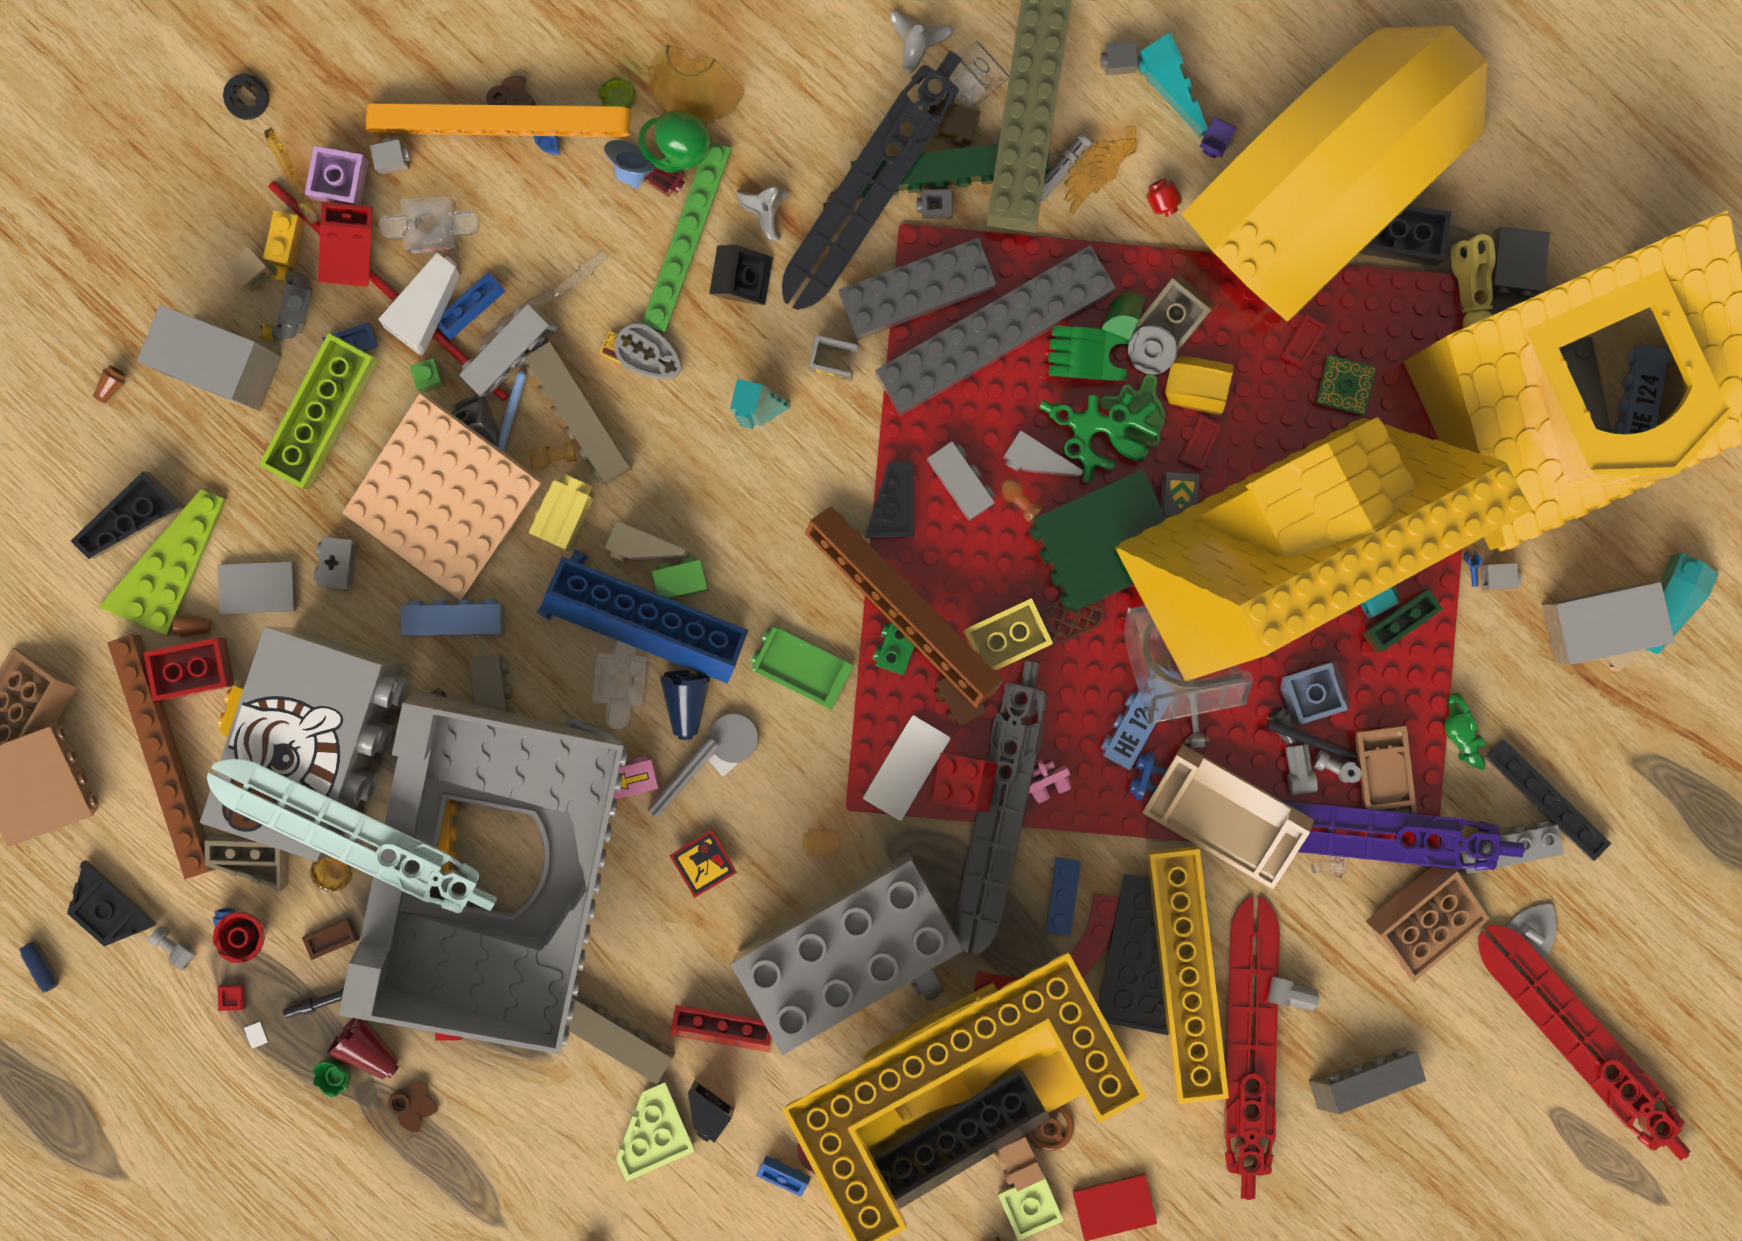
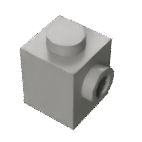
M386 138L381 140L379 144L370 145L374 167L380 175L409 169L407 161L411 160L408 146H404L399 139Z

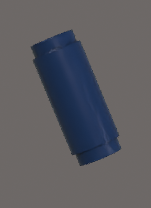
M35 941L19 949L21 958L42 993L59 985L57 976L40 946Z

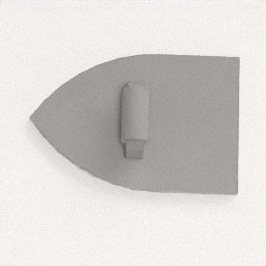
M1552 903L1529 907L1515 915L1505 926L1522 935L1543 959L1550 952L1556 935V916ZM1496 940L1494 944L1505 956H1507L1508 953ZM1511 959L1510 962L1516 967V969L1524 975H1526L1525 972L1517 965V963L1513 959Z

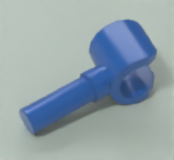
M1474 551V558L1471 560L1470 555L1465 552L1463 560L1470 566L1472 587H1478L1477 571L1478 567L1482 564V557Z

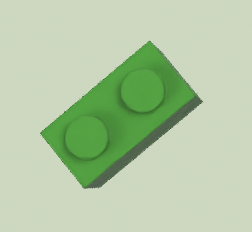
M695 557L682 559V564L672 566L671 562L657 565L658 570L652 571L657 594L672 599L709 590L702 561H696Z

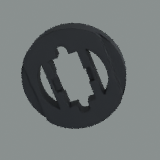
M239 74L231 78L225 85L223 99L225 106L234 116L244 120H251L262 115L267 109L269 92L259 78L253 75ZM246 83L254 84L258 88L260 95ZM244 86L257 98L255 100L257 105L255 107L252 105L248 107L235 95L237 92L235 87L241 88ZM232 98H234L245 110L236 108L233 104Z

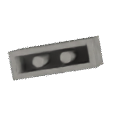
M950 442L928 457L927 461L968 521H970L995 503L993 501L995 495L988 485L983 486L978 478L981 475L973 464L971 466L968 465L964 459L967 454L960 444L955 446L953 442Z

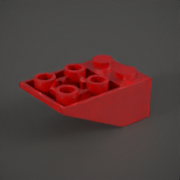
M322 202L318 283L369 286L373 206Z

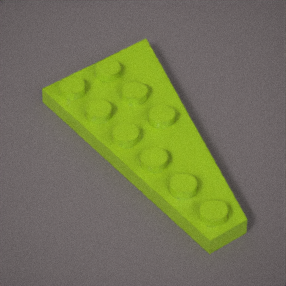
M201 489L98 608L169 636L173 628L174 615H178L226 499Z

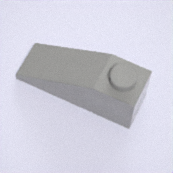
M1022 431L1019 432L1003 457L1007 460L1005 464L1017 472L1021 469L1025 472L1079 477L1083 472L1082 469Z

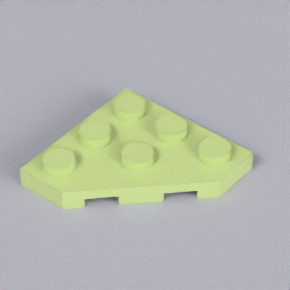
M666 1081L643 1090L616 1158L626 1181L696 1150Z

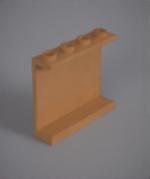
M57 720L51 721L45 728L0 744V833L7 847L91 817L98 809L97 797L93 792H90L87 786V776L83 770L80 771L77 765V755L74 749L69 748L65 729L59 726Z

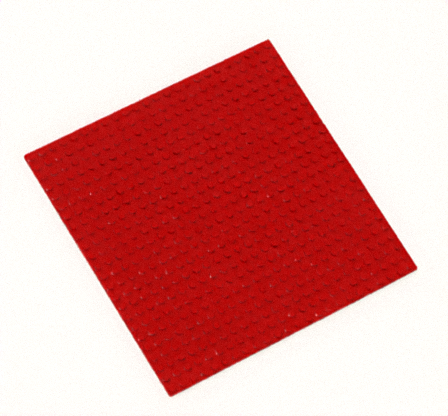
M901 224L899 226L895 268L979 238L996 286L995 290L889 328L886 364L1091 245L1114 284L1115 290L1109 296L1057 326L1102 329L1111 302L1117 296L1124 293H1138L1146 296L1140 319L1171 279L1180 274L1214 302L1216 306L1180 348L1177 358L1179 356H1186L1233 365V374L1226 404L1221 415L1169 404L1165 390L1170 368L1155 374L1157 377L1156 395L1165 410V419L1160 432L1159 444L1155 447H1147L1149 451L1144 461L1138 460V462H1135L1115 449L1108 434L1101 431L1094 433L1090 440L1092 450L1116 464L1112 472L1100 466L1094 467L1092 482H1082L1083 472L1079 477L1025 472L1021 469L1017 472L1005 464L1007 460L1003 457L1019 432L1022 431L1083 470L1081 460L1070 458L1066 455L1064 449L1066 442L1074 436L1073 429L1067 424H1058L1053 418L1049 417V413L1039 409L1044 399L1054 405L1057 402L1061 405H1068L1073 411L1084 412L1088 407L1089 395L1099 396L1098 409L1100 413L1109 415V411L1101 408L1100 400L1104 396H1117L1124 385H1130L1134 391H1138L1143 378L1148 375L1136 369L1132 364L1133 362L1128 354L1129 343L1116 344L1109 352L1111 364L1114 367L1127 370V380L1122 381L1049 376L1050 365L1054 366V363L1049 362L1048 357L1050 352H1055V349H1050V340L1056 339V336H1052V329L901 417L884 390L873 509L888 463L913 462L914 537L870 538V546L874 547L878 554L888 564L892 565L895 571L905 581L909 582L923 599L928 601L929 605L964 638L967 644L968 642L963 630L1032 598L1037 610L1060 601L1059 596L1062 593L1058 586H1053L1048 575L1052 571L1048 563L1043 564L1038 551L1041 547L1038 541L1033 542L1029 534L1028 528L1031 526L1030 522L1032 519L1142 469L1159 505L1161 503L1162 477L1165 473L1199 475L1197 504H1199L1209 496L1224 491L1227 487L1245 480L1248 476L1266 469L1269 465L1287 458L1294 452L1305 449L1311 443L1322 440L1332 432L1341 430L1359 419L1366 418L1372 420L1379 417L1384 425L1387 424L1431 440H1439L1404 365V361L1444 337L1464 329L1463 318L1467 313L1462 312L1464 308L1460 300L1459 282L1454 274L1347 265L1303 309L1289 321H1286L1248 288L1214 252ZM1475 294L1474 298H1475V301L1478 303V302H1479V298H1478V296ZM1307 313L1328 325L1306 364L1300 369L1280 356ZM1328 355L1377 367L1364 416L1315 404ZM1061 410L1059 412V417L1061 419H1067L1068 412L1066 410ZM1200 415L1223 425L1202 471L1179 461ZM950 442H953L955 446L960 444L967 454L964 459L968 465L971 466L973 464L981 475L978 478L983 486L988 485L995 495L993 498L995 503L970 521H968L927 461L928 457ZM1073 443L1070 445L1072 452L1076 453L1079 451L1078 444ZM1462 549L1394 585L1399 595L1397 597L1399 603L1374 617L1367 618L1359 604L1266 656L1197 677L1195 688H1197L1199 732L1208 737L1210 741L1205 742V747L1191 749L1279 800L1363 809L1361 778L1354 783H1344L1339 780L1338 774L1327 768L1322 771L1313 768L1315 757L1321 749L1308 745L1311 768L1314 770L1317 779V792L1292 796L1288 787L1287 776L1289 768L1285 747L1306 743L1297 740L1293 744L1286 745L1276 732L1266 729L1268 721L1266 716L1271 711L1279 707H1284L1287 710L1280 690L1282 678L1335 660L1340 668L1348 695L1350 696L1351 708L1300 725L1292 719L1295 729L1356 752V732L1406 725L1417 814L1440 816L1447 739L1444 722L1449 714L1448 698L1451 692ZM1133 584L1100 599L1104 608L1103 620L1099 626L1089 633H1084L1054 647L1049 645L996 670L1003 679V682L996 693L982 703L986 712L962 726H959L957 722L952 724L946 714L949 707L945 701L940 703L933 691L937 688L935 683L945 678V676L915 646L904 676L875 666L877 662L873 660L877 645L883 646L885 637L881 636L885 622L891 623V621L865 596L846 809L856 812L887 814L864 800L863 797L912 716H916L950 737L942 753L988 761L991 748V733L994 719L1003 703L1001 698L1005 690L1004 686L1006 683L1020 684L1025 661L1040 664L1035 688L1048 692L1046 711H1043L1044 733L1040 752L1037 754L1036 760L1041 759L1043 764L1053 761L1055 768L1047 771V773L1065 765L1070 773L1068 778L1071 789L1059 794L1054 783L1045 786L1050 798L1041 803H1038L1031 793L1028 794L1022 827L1191 842L1143 814L1154 791L1145 789L1141 801L1134 799L1133 793L1128 792L1132 778L1137 779L1140 774L1139 769L1135 768L1137 758L1131 769L1128 770L1101 755L1103 749L1100 747L1107 735L1111 737L1116 729L1113 727L1115 719L1119 714H1124L1128 707L1124 704L1131 692L1136 693L1139 687L1137 680L1143 670L1148 671L1149 668L1159 671L1178 682L1139 754L1144 755L1148 751L1154 752L1153 766L1168 769L1182 744L1190 748V743L1185 744V739L1193 733L1189 696H1187L1188 685L1185 684L1178 666L1135 585ZM1430 589L1443 610L1385 651L1375 653L1361 632L1421 590ZM1097 602L1096 608L1101 609L1099 603ZM1084 606L1080 614L1088 617L1091 609ZM1052 607L1041 612L1049 615ZM1055 608L1052 616L1061 620L1064 611ZM1094 610L1091 619L1099 621L1101 613ZM1067 612L1064 621L1072 624L1075 615ZM1040 615L1045 625L1048 618ZM1078 617L1075 626L1084 628L1087 620ZM1051 619L1048 628L1056 631L1059 622ZM1089 622L1087 629L1093 627L1096 624L1093 622ZM1062 624L1059 632L1068 635L1071 627ZM1074 628L1071 636L1078 634L1082 631ZM1047 631L1051 640H1053L1055 634ZM1058 635L1055 643L1066 638ZM1024 693L1022 697L1024 705L1027 702L1026 693ZM1005 709L1004 715L1007 718H1010V714L1008 713L1007 709ZM1038 715L1031 719V725L1038 723ZM1014 742L1012 744V751L1015 753L1017 745ZM1328 752L1330 759L1342 763L1347 761L1353 762L1358 766L1357 757L1354 761ZM938 758L904 816L975 822L977 811L931 802L939 763ZM1035 761L1034 769H1035V768H1038L1036 761ZM1010 766L1007 768L1008 777L1012 774ZM1156 772L1149 775L1148 780L1151 781L1153 786L1158 787L1163 774ZM1040 774V775H1038V776H1036V777H1034V778L1032 777V780L1035 779V778H1038V777L1042 776V774ZM1312 826L1311 831L1329 833V828ZM1335 829L1334 831L1335 834L1367 837V832L1345 829ZM1410 831L1403 833L1401 837L1403 844L1409 846L1414 842V835ZM1373 832L1372 835L1374 838L1394 839L1393 834ZM1431 834L1428 837L1427 844L1429 847L1436 848L1438 846V836L1436 834Z

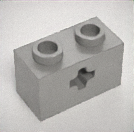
M322 537V542H319L317 546V556L320 557L319 566H316L314 570V581H317L316 586L352 590L357 541ZM331 561H339L338 566H330Z

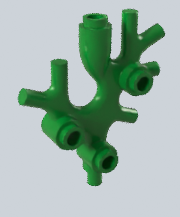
M1125 392L1120 403L1111 408L1109 415L1100 413L1098 409L1099 396L1089 395L1088 407L1084 412L1073 411L1068 405H1061L1057 402L1054 405L1044 399L1039 409L1049 413V417L1053 418L1058 424H1067L1073 429L1074 436L1066 442L1064 447L1065 453L1070 458L1081 460L1083 464L1082 482H1092L1094 467L1100 466L1112 472L1116 464L1092 450L1090 440L1096 432L1101 431L1108 434L1115 449L1125 457L1135 462H1138V460L1144 461L1149 448L1145 447L1146 444L1128 436L1126 428L1132 426L1156 437L1159 428L1146 421V418L1157 409L1152 401H1149L1137 412H1132L1129 409V405L1134 396ZM1061 410H1066L1068 412L1067 419H1061L1059 417V412ZM1116 410H1123L1124 417L1122 419L1115 417L1114 413ZM1073 443L1078 444L1080 448L1076 453L1070 450V445Z

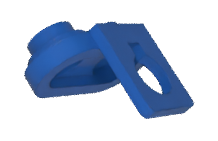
M1148 751L1144 755H1138L1135 768L1139 769L1140 774L1137 779L1132 778L1128 792L1133 793L1134 799L1141 801L1145 789L1155 792L1157 787L1153 786L1151 781L1148 780L1149 775L1159 772L1164 776L1167 769L1153 766L1154 752Z

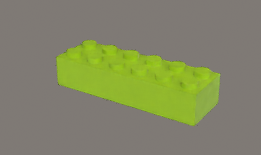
M328 333L263 455L259 466L301 489H311L379 359L342 338Z

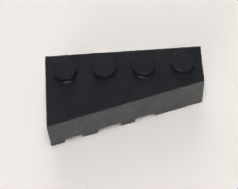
M142 472L90 521L71 542L88 559L97 558L185 507L150 472Z

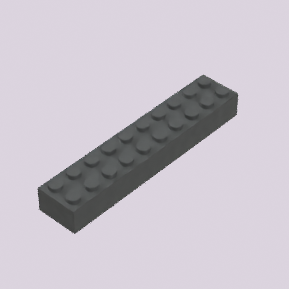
M1090 245L875 370V375L901 417L1049 331L1053 326L1061 324L1114 292L1115 286Z

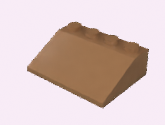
M15 648L11 649L0 668V744L45 728L51 721H58L77 689L74 684L63 676Z
M1431 866L1365 922L1410 979L1415 982L1490 920V918L1457 870Z

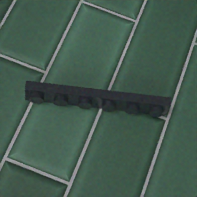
M1501 739L1485 756L1553 824L1558 825L1559 830L1591 861H1595L1612 844L1504 739Z

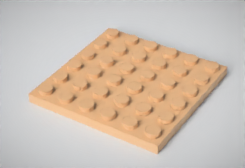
M420 393L342 513L454 597L464 600L543 481L426 394Z

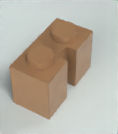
M1025 1135L995 1152L999 1164L1004 1162L1007 1167L1003 1173L1008 1184L1014 1183L1017 1192L1045 1179Z

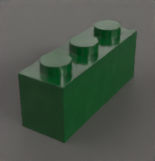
M1430 589L1421 590L1361 633L1375 653L1383 652L1438 614L1443 608Z

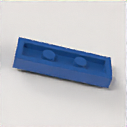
M488 272L444 311L437 326L451 340L506 291Z
M1055 858L1046 932L1071 936L1081 861Z

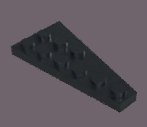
M1124 873L1097 1006L1109 1024L1168 1036L1149 878Z

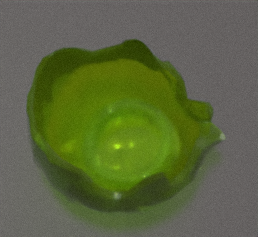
M613 77L602 84L600 88H597L598 97L603 101L602 106L632 109L637 102L636 90L627 79Z

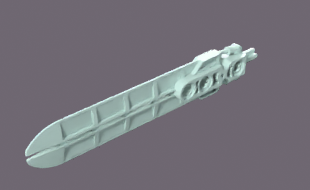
M228 759L213 764L212 769L244 784L243 788L208 772L207 781L209 787L217 799L226 807L393 885L418 899L442 905L441 908L454 911L455 913H460L467 901L491 911L497 897L475 887L479 879V872L465 862L462 864L451 857L450 854L432 845L417 840L264 766L243 759ZM251 787L280 801L279 805L248 791V788ZM287 804L316 818L315 822L284 808V805ZM323 821L352 836L351 838L343 836L327 827L320 825V822ZM356 838L376 846L377 851L356 842ZM385 849L394 850L396 853L395 859L392 861L384 860L381 855L382 851ZM409 860H416L420 867L417 871L410 872L405 868V863ZM450 861L459 870L452 869L443 872L441 866ZM456 882H462L466 885V890L461 894L454 893L451 889L452 885ZM432 886H438L441 896L445 897L444 900L430 897Z

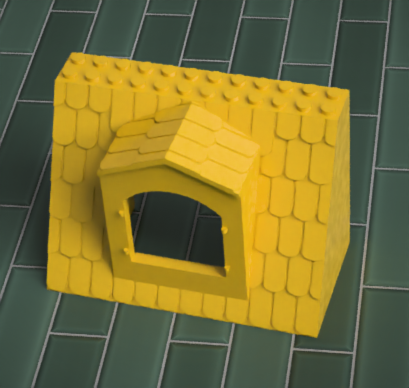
M1728 210L1452 333L1404 361V365L1439 441L1507 462L1532 511L1484 536L1490 550L1498 548L1499 551L1514 548L1522 544L1521 540L1525 541L1544 534V531L1558 528L1566 524V521L1580 518L1591 510L1599 509L1612 503L1611 501L1626 497L1637 489L1648 487L1659 479L1678 474L1682 469L1692 467L1703 459L1714 457L1725 449L1742 444V270ZM1651 307L1682 374L1685 395L1675 411L1666 420L1648 431L1624 435L1598 430L1595 428L1590 417L1591 414L1583 402L1567 367L1568 364L1566 360L1564 361L1559 348Z
M1379 417L1372 420L1363 418L1350 423L1341 430L1332 432L1322 440L1311 443L1305 449L1294 452L1287 458L1269 465L1266 469L1248 476L1245 480L1227 487L1224 491L1209 496L1203 502L1188 507L1182 513L1165 519L1157 526L1150 527L1141 534L1123 541L1115 549L1184 680L1188 681L1266 656L1532 511L1507 462L1489 455L1483 456L1468 449H1460L1436 439L1431 440L1415 433H1408L1387 424L1384 425Z
M1067 953L1056 957L1043 967L1032 970L1023 978L1005 985L999 991L994 983H991L923 1017L864 1052L865 1062L856 1069L838 1076L829 1084L814 1089L805 1097L790 1102L782 1111L850 1240L885 1241L907 1229V1222L872 1157L1022 1068L1048 1113L1084 1094L1098 1122L1101 1123L1147 1098L1074 961L1070 954Z

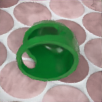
M672 110L663 113L660 117L648 120L640 129L638 141L644 158L654 167L668 173H679L680 171L684 172L697 167L708 156L712 138L708 126L700 117L688 111ZM653 124H656L654 130L656 142L661 152L666 156L664 158H656L646 147L645 134Z

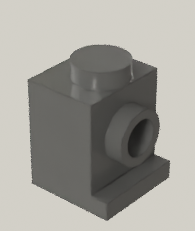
M951 189L922 190L921 198H917V213H922V219L952 218ZM937 203L939 207L938 209H930L929 205Z
M933 969L910 981L917 994L923 993L927 1001L936 999L940 993L944 992L941 982Z

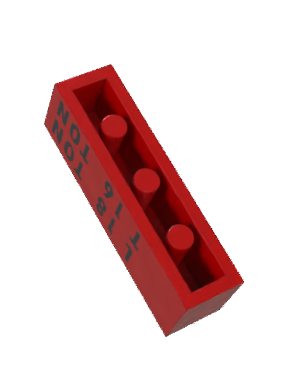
M675 1005L671 1024L672 1036L770 1053L773 1038L762 1019Z

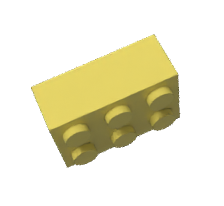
M1032 598L963 630L969 646L974 651H977L982 659L995 670L1053 644Z

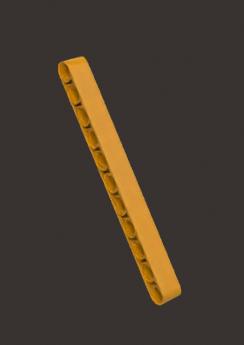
M368 104L366 106L365 130L376 134L630 136L631 109L605 106Z

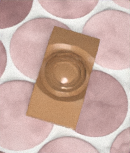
M1407 726L1356 732L1357 763L1362 771L1361 800L1363 809L1417 814Z

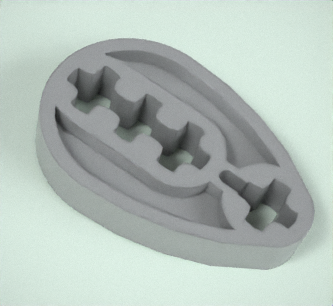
M631 324L623 328L617 335L615 354L620 364L626 369L654 379H674L680 374L681 363L674 349L667 340L651 327L645 324ZM629 335L632 336L634 344L642 342L644 350L649 351L650 348L653 349L655 358L645 360L643 352L639 351L636 354L634 353L633 346L627 345V347H624L621 338H628ZM659 360L670 364L671 361L674 362V368L677 370L666 373V367Z

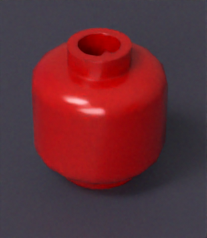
M1163 178L1148 186L1149 191L1146 193V199L1156 215L1164 214L1165 217H1168L1178 211L1177 206L1182 202V196L1173 181H1166Z

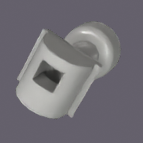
M1322 749L1315 757L1313 768L1320 771L1327 768L1338 774L1339 780L1344 783L1357 782L1362 776L1361 769L1355 763L1348 761L1342 763L1330 759V754Z
M160 926L152 933L148 942L154 947L160 945L169 954L171 965L179 970H184L195 957L196 952L191 946L182 941L176 944L167 938L168 931Z

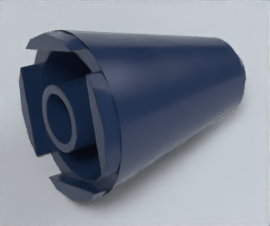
M689 670L665 672L664 676L660 675V682L672 732L680 740L693 739V736L698 734L710 677L697 672V675L689 673Z

